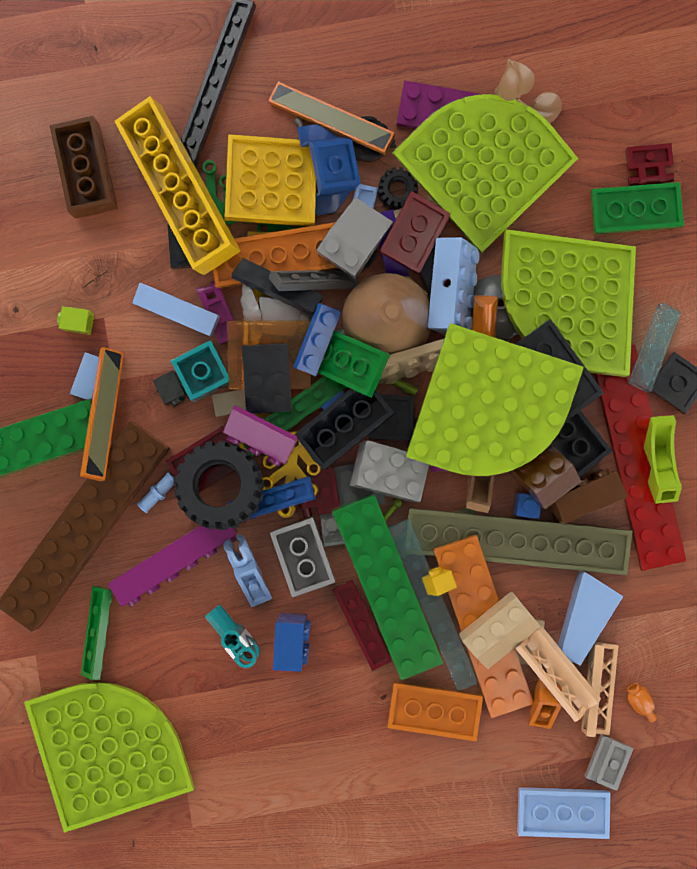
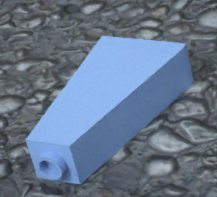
M579 571L577 574L558 642L559 648L572 664L575 662L578 665L582 664L623 598L622 595L584 571Z

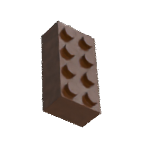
M94 116L49 125L68 212L76 219L117 210L118 207L101 128Z

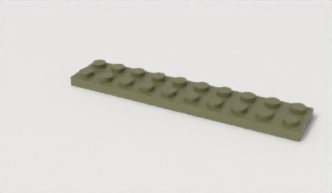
M408 508L404 553L435 556L433 548L476 534L485 561L627 575L632 539V531L629 529Z

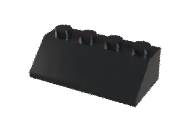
M350 389L294 435L298 437L300 443L320 468L327 470L395 415V413L376 390L371 398Z

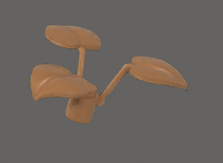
M508 59L506 70L493 95H500L506 101L516 99L518 102L528 106L519 98L532 89L535 81L533 72L525 64ZM544 92L535 99L532 108L551 123L558 117L563 105L556 93Z

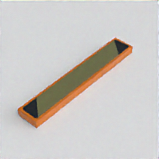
M280 82L277 83L268 100L271 105L311 123L318 124L338 135L351 138L352 141L386 155L395 138V133Z
M102 347L99 353L80 477L97 481H104L106 476L124 353Z

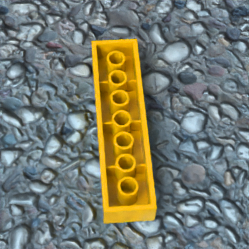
M149 96L116 119L115 123L192 269L205 275L241 252L163 107Z

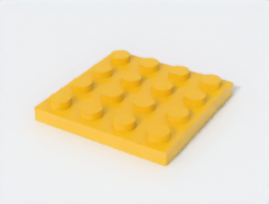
M228 134L225 221L314 226L316 177L310 147H301L300 141L297 139Z

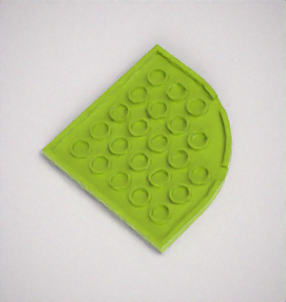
M493 94L468 96L441 107L424 120L392 152L437 205L451 213L449 218L481 253L578 160V157L551 124L535 109L518 102L516 99L506 101L500 95Z
M506 229L503 242L501 290L509 319L521 338H524L545 321L551 319L589 373L628 377L630 375L636 247Z
M449 323L405 457L451 472L471 476L501 474L525 465L541 454L560 432L569 413L584 367Z
M90 682L69 686L24 702L64 833L195 789L180 739L172 723L156 704L137 691L112 683Z

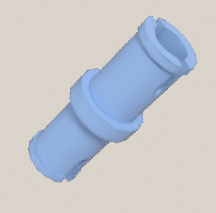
M167 472L156 485L150 487V491L137 502L142 511L148 513L159 500H163L166 497L165 494L175 485L174 475Z

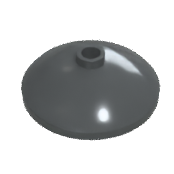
M501 275L488 276L479 280L474 286L473 295L496 296L498 301L504 303L501 290ZM497 305L496 338L506 340L516 336L518 332L509 319L505 305L503 307ZM472 308V310H471V317H472V318H473V308Z

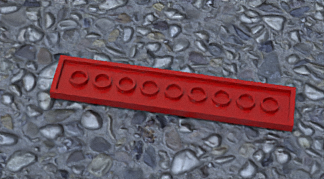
M634 344L631 345L630 375L628 377L595 373L594 375L597 384L604 392L600 396L617 472L628 495L627 498H624L640 570L645 571L685 562L686 556L673 502L655 504L648 485L651 466L644 450V444L652 413Z

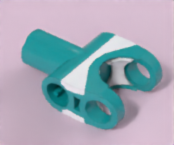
M219 604L205 618L220 635L221 644L232 659L242 668L252 667L260 654L259 645L246 628L239 623H235L222 605ZM235 634L236 638H231V635ZM244 651L250 652L253 657H247ZM241 659H243L244 661L250 662V663H247V664H246V663H243V662L241 661Z

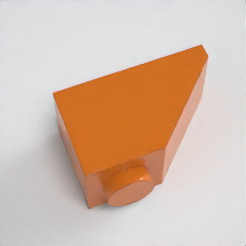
M539 678L533 692L532 700L534 704L531 705L529 725L551 729L562 705ZM556 682L557 687L562 692L561 686Z

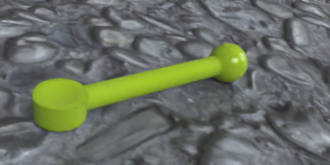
M400 499L394 500L393 506L383 516L385 521L396 508L401 507L402 501Z

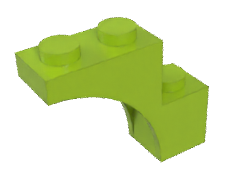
M674 415L651 417L644 444V450L651 466L648 485L655 504L678 501L682 489L675 461L674 434L676 420Z

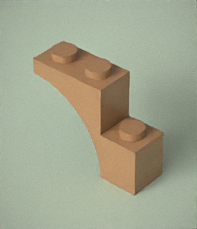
M469 475L466 508L485 513L489 512L495 475Z

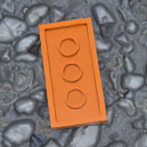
M394 681L387 728L477 742L483 696L481 694Z

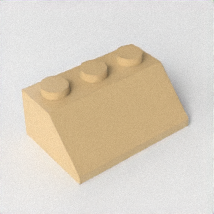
M511 591L460 632L459 635L472 654L489 669L541 626Z

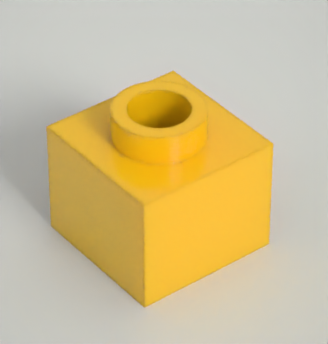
M437 567L429 570V574L422 577L427 595L439 596L457 588L451 570Z

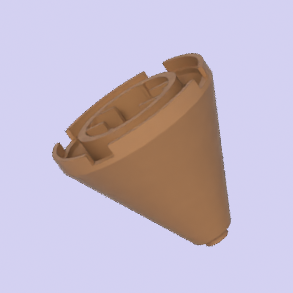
M392 273L371 276L360 282L351 291L345 302L342 316L344 333L348 337L390 355L422 346L426 343L431 329L428 328L430 302L424 291L415 282L404 276Z

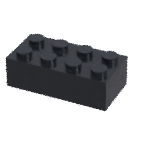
M581 411L563 424L560 432L551 443L575 467L579 477L613 451Z

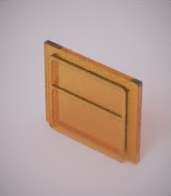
M227 321L229 389H244L242 345L288 343L290 389H310V374L293 367L310 321Z

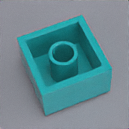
M211 340L171 360L187 395L194 403L234 383L215 344Z

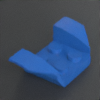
M318 124L297 127L301 147H310L319 192L315 197V216L335 213L349 193L361 183L352 139L338 137Z

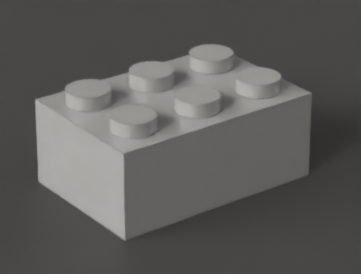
M368 440L363 441L359 444L349 486L411 503L420 502L429 464L405 457L407 451Z
M314 517L270 532L292 597L335 583L336 579Z

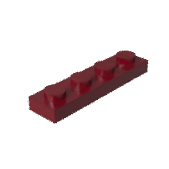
M353 580L332 589L371 670L374 671L392 662L389 652Z

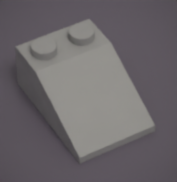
M355 197L329 230L316 251L318 255L356 279L393 222Z

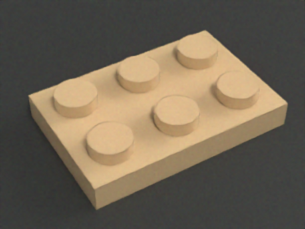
M444 339L391 354L378 384H391L402 377L411 378L422 371H434Z

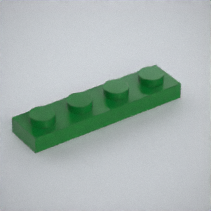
M92 586L80 674L91 680H100L103 669L102 661L106 647L105 638L109 624V608L112 602V590L102 586Z

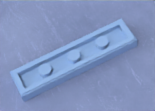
M139 283L132 302L135 305L208 336H213L220 315L143 283Z

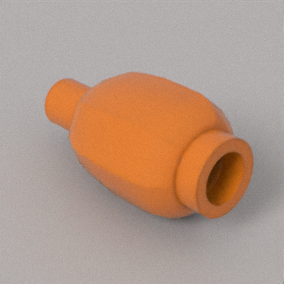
M638 683L628 686V701L638 714L646 716L650 723L657 720V716L653 712L655 705L647 688L640 686Z

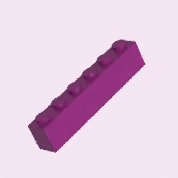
M199 526L108 583V586L121 607L129 604L131 607L142 600L140 595L148 592L150 595L160 589L159 583L167 580L169 583L179 577L178 571L186 568L188 571L198 565L197 559L205 556L207 559L217 553L216 547L224 544L229 538L232 543L236 541L235 536L239 532L237 528H227V530L220 531Z

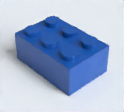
M280 613L275 624L273 670L301 672L303 665H307L310 643H306V641H308L311 630V620H307V614Z

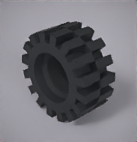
M396 167L392 168L390 172L387 170L385 175H382L378 187L379 199L384 202L383 205L385 207L389 206L390 210L402 208L411 191L416 194L418 193V182L407 170L403 171V167H399V170H396ZM394 182L404 183L407 188L405 195L401 197L393 196L389 189L391 184Z

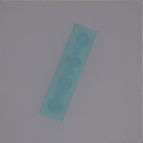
M665 303L658 304L630 376L629 384L645 392L652 391L681 315L680 311Z

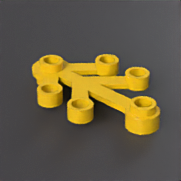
M299 441V445L294 448L288 463L269 477L262 478L263 481L267 479L271 483L270 487L264 486L263 490L273 488L274 484L285 475V484L295 481V477L297 480L307 477L297 464L298 455L307 464V472L310 475H317L321 468ZM265 456L263 459V465L266 468L275 467L276 465L274 464L272 466L267 464L266 460L268 456ZM312 464L317 465V472L310 470ZM312 483L313 488L315 490L314 494L316 495L318 493V488L315 484ZM296 505L289 507L288 513L283 512V510L277 512L281 517L288 518L295 513Z

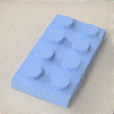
M518 787L517 833L519 836L609 839L610 792L608 790Z

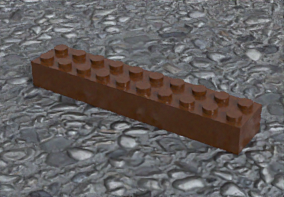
M129 421L109 449L105 480L97 481L87 478L1 596L0 609L29 631L33 632L39 629L159 465L170 447L135 422Z

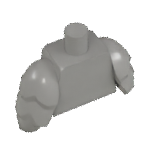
M245 284L242 286V297L240 300L244 309V318L252 329L261 332V336L271 337L270 343H284V339H293L294 335H301L308 330L313 316L275 298L260 297L257 304L252 288Z

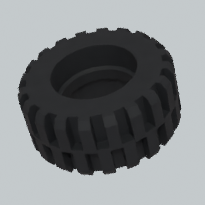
M220 440L218 443L213 441L206 442V446L203 447L198 445L193 448L194 452L191 455L187 453L183 457L185 459L182 465L179 464L176 469L178 476H174V484L176 485L174 495L179 501L177 504L184 511L185 515L200 526L220 531L227 530V528L234 529L239 527L240 523H246L250 520L253 512L256 513L259 509L258 504L260 501L262 502V491L264 489L262 472L250 453L240 448L237 444H228L226 441ZM218 465H225L234 469L239 475L241 482L240 492L236 499L224 507L208 505L199 494V483L202 476L210 468Z

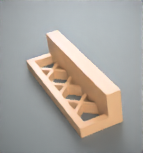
M542 626L516 647V650L575 722L581 719L587 709L598 704L601 700L599 695ZM526 645L531 649L533 655L525 648ZM541 664L547 669V673L542 669ZM556 682L561 686L562 692L557 687ZM571 701L578 707V711L572 706Z
M595 642L589 651L586 681L599 697L602 691L607 696V702L599 708L598 703L587 709L583 714L581 731L589 737H596V734L610 735L619 646L617 644ZM604 648L612 649L611 658L604 663ZM605 669L609 673V680L601 685L602 670ZM599 714L605 719L604 728H597Z

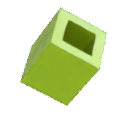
M62 306V310L57 316V324L59 329L66 332L91 335L94 313L87 309Z

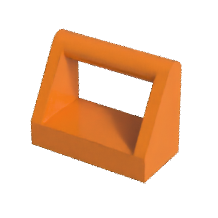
M474 296L473 331L496 338L498 297Z

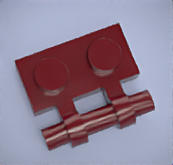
M672 143L626 148L627 171H636L637 174L635 177L628 178L629 186L674 182V174H666L665 168H670L674 165ZM656 169V175H646V170Z
M334 468L321 470L317 475H312L313 480L311 481L317 486L318 493L315 495L316 500L299 504L300 509L303 511V518L312 516L311 507H317L318 515L331 514L332 509L340 506Z

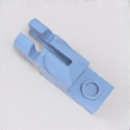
M236 535L240 543L238 547L243 556L242 558L238 551H234L230 538L224 542L223 546L233 567L235 578L250 606L254 607L271 600L272 596L243 535Z

